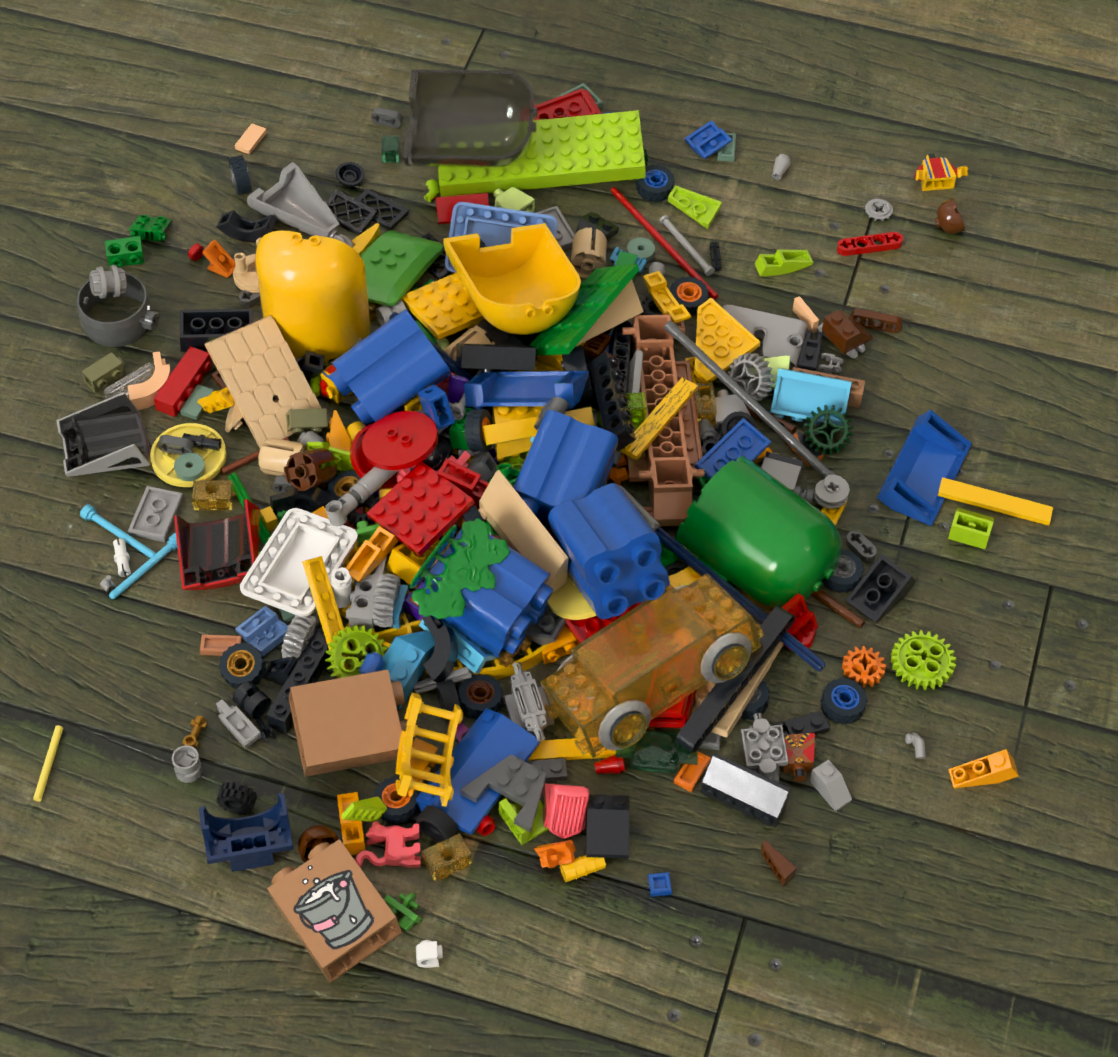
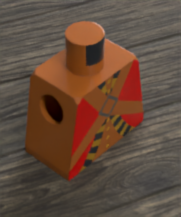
M815 733L784 735L788 765L781 766L782 772L793 773V778L796 782L806 780L805 772H811L814 764Z

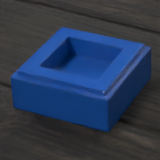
M669 872L648 874L651 897L672 895Z

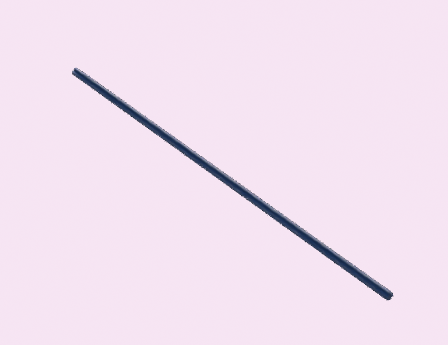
M393 312V313L389 316V319L391 320V319L394 318L396 315H398V313H397V312ZM427 338L453 373L457 376L466 377L469 381L475 377L467 369L456 366V361ZM658 527L654 531L665 547L762 625L768 617L766 613L663 529ZM789 632L781 639V642L818 672H821L826 667V663Z

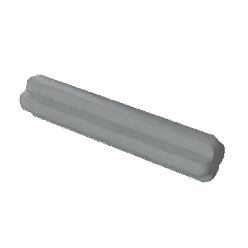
M468 667L452 671L446 680L452 679L454 683L467 680L472 677V672ZM431 678L419 681L414 686L416 694L436 689L437 682Z

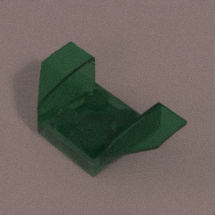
M631 730L625 733V741L633 737L635 733ZM645 731L642 737L633 745L616 750L615 757L630 758V766L633 770L674 774L679 770L681 763L698 765V750L692 753L675 742L677 735L673 733Z

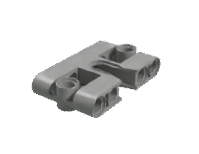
M727 304L722 307L752 335L763 340V357L790 356L789 370H792L793 367L797 368L808 328L806 322Z

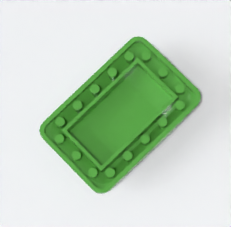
M390 230L382 233L360 254L365 264L368 301L385 306L396 305L443 252V245L440 242Z

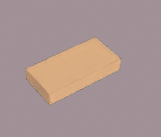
M251 124L235 144V149L250 155L266 135V128Z
M800 296L794 298V313L800 320L807 323V329L812 330V334L817 332L819 319Z

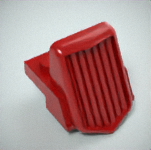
M797 593L781 608L795 615L794 623L788 632L807 648H810L816 635L815 630L819 627L814 613L808 610L803 595Z

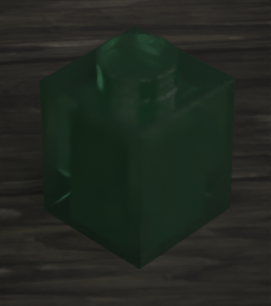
M382 136V162L399 163V136Z

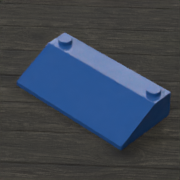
M589 371L481 372L464 384L466 407L482 409L484 406H544L553 397H559L566 400L569 404L567 409H571L580 402Z
M930 409L916 419L877 499L890 509L931 526L945 500L944 497L937 496L942 477L950 480L955 479L972 443Z
M486 708L452 751V756L454 757V762L450 769L451 784L454 789L452 800L448 801L445 807L441 804L440 796L421 792L416 798L421 812L428 805L435 806L443 810L455 821L458 830L472 835L502 794L488 788L479 801L475 803L462 796L461 789L511 754L527 762L541 741H537L534 735L503 714ZM441 767L439 768V770H438L435 774L440 775V769H441ZM431 781L428 783L429 785L439 787V783Z

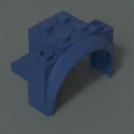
M278 793L276 805L269 810L241 818L215 817L209 814L205 806L199 808L201 830L205 841L208 864L230 861L232 872L274 865L273 853L293 849L285 794Z

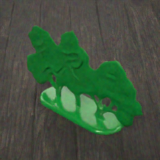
M479 518L475 519V521L463 522V535L461 539H453L457 530V525H453L414 576L410 588H414L423 577L426 578V587L423 589L419 588L412 594L413 601L419 606L420 615L425 617L433 615L437 619H445L449 616H462L465 608V601L461 593L463 588H468L470 591H477L482 587L485 589L495 588V575L492 574L488 566L501 563L509 555L510 551L506 540L489 539V525ZM464 542L467 546L464 547L460 543ZM451 543L455 552L444 558L440 554ZM438 559L445 564V570L439 575H432L428 570ZM436 577H441L442 580L438 581ZM431 580H434L438 585V590L436 592H434L431 587V585L433 584ZM427 588L430 590V594L426 593Z

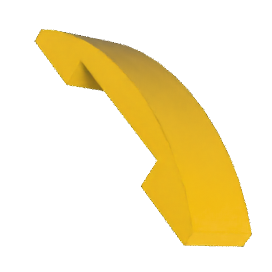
M660 271L643 276L653 301L663 315H670L674 323L691 318L684 305H679L667 288V281Z

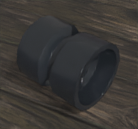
M251 681L241 684L233 694V701L241 708H244V711L253 719L261 717L271 705V699Z

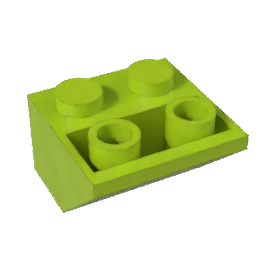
M957 507L948 539L986 549L994 518Z

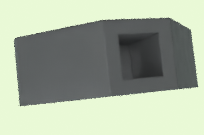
M481 451L466 468L480 474V479L487 481L495 474L498 465L489 452Z

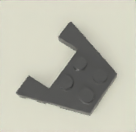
M511 754L461 789V795L477 803L485 791L491 788L523 806L515 817L514 824L531 832L547 773Z

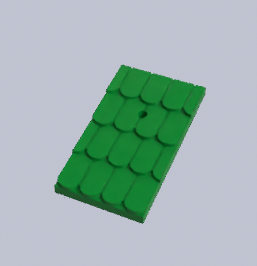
M638 265L596 268L580 284L578 297L568 314L557 324L544 330L529 345L536 348V356L570 354L575 346L642 313L643 309L632 278L639 271Z

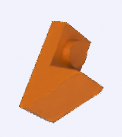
M216 240L211 241L202 252L211 262L207 269L228 278L234 271L235 261Z

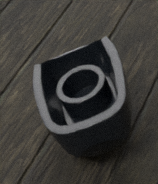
M438 438L434 451L422 462L435 471L440 469L446 458L449 459L451 457V444L446 439Z

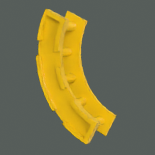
M411 693L404 718L407 719L406 731H401L397 753L396 774L400 775L399 780H396L398 795L406 797L407 791H411V789L440 796L441 804L445 807L448 801L452 800L454 794L450 777V769L454 762L452 749L457 725L461 723L463 718V712H461L462 710L458 704L454 705L453 711L425 705L420 694ZM423 712L449 719L447 734L419 728L416 725L418 714ZM420 736L445 743L442 756L414 749V746H412L413 737ZM414 757L441 764L440 775L412 768L410 759ZM412 777L439 783V787L414 781Z

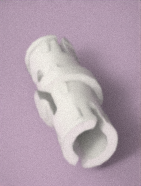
M116 539L113 541V546L115 550L114 561L117 563L118 575L125 577L124 571H126V575L129 576L131 574L128 562L130 556L126 551V542L124 539H119L120 545H118Z

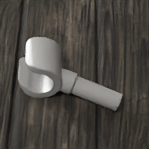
M107 575L100 583V586L106 592H108L109 587H116L110 575Z

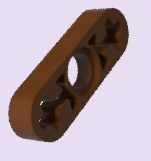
M854 309L851 313L865 328L898 333L902 329L903 320L899 316L864 309ZM873 319L880 320L881 322H874Z

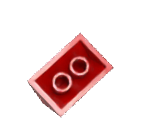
M488 193L435 197L438 224H451L452 212L456 203L467 202L489 206Z

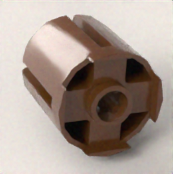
M322 447L289 456L287 465L284 467V476L287 483H291L295 488L299 489L298 491H305L327 484L333 480L337 472V465L319 468L318 465L336 460L329 450ZM304 469L305 472L299 474V470Z

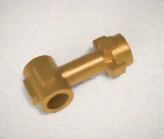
M525 637L514 655L509 652H502L498 658L499 663L504 667H507L509 664L512 665L514 663L513 657L520 649L525 652L531 645L529 638Z
M195 716L194 720L190 723L193 729L191 734L183 739V746L189 745L198 750L197 738L201 729H206L207 727L206 718Z

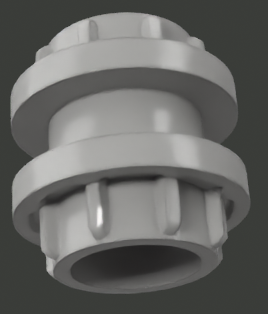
M110 265L109 271H104L102 266L96 267V270H92L89 275L91 292L94 296H99L100 299L106 298L107 293L111 292L113 297H119L127 289L125 272L122 268H117L116 265Z

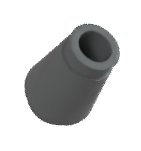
M708 419L700 420V441L703 444L710 439L717 441L718 433Z

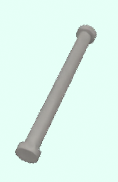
M663 215L659 220L661 225L666 226L702 267L706 276L712 275L715 269L707 264L670 222V218L667 215Z

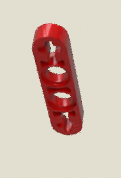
M889 232L844 238L838 241L837 252L842 256L899 249L903 244V235L899 232ZM881 241L883 244L877 245L874 242ZM864 243L866 246L859 247L857 244Z

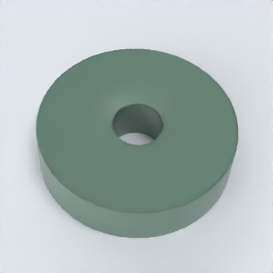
M634 238L627 245V253L635 254L642 259L645 258L648 262L654 257L655 245L647 238Z
M196 453L180 455L174 463L176 476L183 481L199 479L205 472L203 458Z

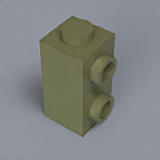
M111 352L82 371L84 382L97 393L125 375L123 367L125 364L120 357H116Z
M326 408L289 409L286 413L287 432L293 431V434H302L304 431H313L316 434L322 433L328 427L330 421Z

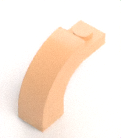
M160 351L153 352L155 365L153 376L143 383L128 385L129 398L137 410L155 405L154 397L171 374L170 364L166 365L165 358L161 359Z

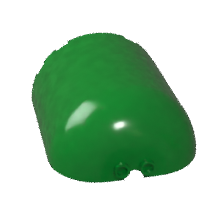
M745 456L738 457L736 462L734 460L728 462L708 481L701 490L702 493L699 496L698 502L693 501L686 512L688 516L684 523L680 524L676 534V541L752 598L771 607H783L797 593L803 595L805 600L814 591L817 592L823 585L821 580L823 578L829 580L832 577L841 556V539L838 529L832 520Z

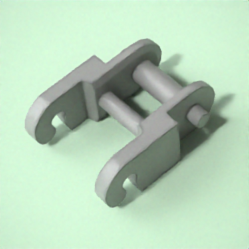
M829 353L821 354V359L826 357V361H829L830 365H819V371L822 368L825 373L830 374L842 371L840 364L844 362L842 358L835 357L834 354Z

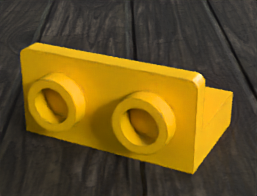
M225 387L222 390L213 391L209 396L200 398L197 403L210 414L233 406L235 401L228 388Z

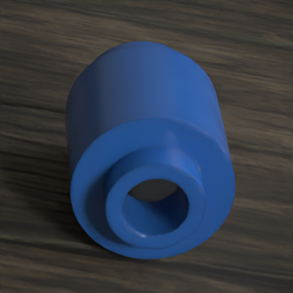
M376 652L367 654L359 669L360 674L381 671L385 664V661L382 660L383 656Z

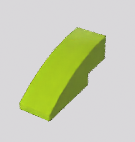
M777 249L775 254H759L755 267L760 277L776 276L811 266L814 262L808 250Z

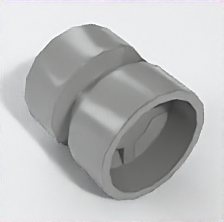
M401 300L394 306L383 305L376 308V315L381 326L390 320L389 316L393 312L399 314L406 309Z
M185 745L178 747L173 752L172 763L177 778L185 783L196 781L202 774V766L197 750L192 746Z

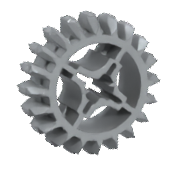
M757 353L742 354L733 360L734 364L729 365L732 370L727 373L756 401H761L763 397L768 396L767 392L772 390L770 385H773L774 382L771 381V378L775 375L771 374L770 371L773 368L768 367L769 362L764 361L765 357L759 356Z
M381 574L377 580L372 609L373 622L377 626L386 628L393 625V610L395 609V602L400 589V579L398 576Z
M313 613L309 616L295 615L291 624L288 625V630L283 638L282 658L294 656L297 658V661L299 660L320 624L318 616H315Z

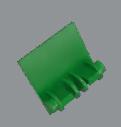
M149 215L137 216L129 227V230H131L130 236H140L141 240H147L149 232L150 241L153 239V241L162 242L166 240V233L164 231L172 219H166L164 216L156 218L149 217Z

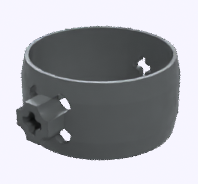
M125 273L127 289L120 296L134 298L140 301L142 306L135 314L121 321L100 322L87 316V313L95 304L113 297L112 292L107 293L106 298L102 299L99 296H94L91 292L90 280L85 282L79 290L77 312L80 324L86 335L95 343L107 347L129 345L143 337L148 329L155 330L158 326L159 313L152 311L149 294L145 286L132 274Z

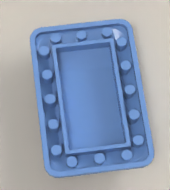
M459 202L453 208L449 238L478 233L486 247L511 243L512 228L545 223L556 239L558 222L551 215ZM446 255V268L450 272L456 273V270L454 269L453 265L451 264L449 258Z

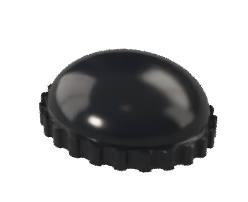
M343 162V164L338 166L335 173L339 183L347 187L357 186L364 180L365 176L363 168L355 162Z

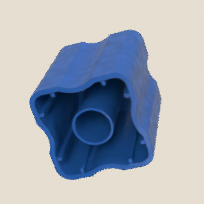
M405 309L333 361L332 364L337 370L328 376L344 397L350 392H354L359 400L351 407L361 421L368 426L387 415L403 411L405 409L404 406L418 396L420 391L432 385L437 386L451 375V371Z
M547 410L513 488L546 529H551L548 515L554 507L569 500L585 498L595 489L605 485L615 461L614 453L619 439L615 434L607 430L581 423L557 411Z
M607 484L595 489L585 498L569 500L550 511L548 520L551 530L559 541V546L568 556L567 573L598 618L609 619L619 616L630 606L639 602L656 600L668 591L670 581L667 570L660 561L662 548L659 537L618 484Z
M462 529L454 538V540L461 539L463 535ZM489 534L490 540L495 538L494 536ZM464 542L460 543L464 547L467 546ZM452 544L441 556L445 558L455 552ZM509 546L507 547L510 553L501 563L488 566L492 574L495 575V588L485 589L482 587L477 591L463 588L461 593L465 601L464 614L459 617L449 616L445 619L441 618L443 622L497 658L505 650L512 655L515 654L526 637L525 631L530 623L536 625L548 607L546 603L554 591L553 588L546 584L550 573ZM437 560L429 572L432 575H439L445 570V564ZM436 577L438 581L442 580L441 577ZM426 578L423 583V588L426 587ZM431 580L433 582L431 587L436 592L438 585L434 580ZM427 588L426 593L430 594V590Z

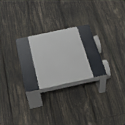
M767 451L761 468L794 491L798 476L801 474L803 461Z

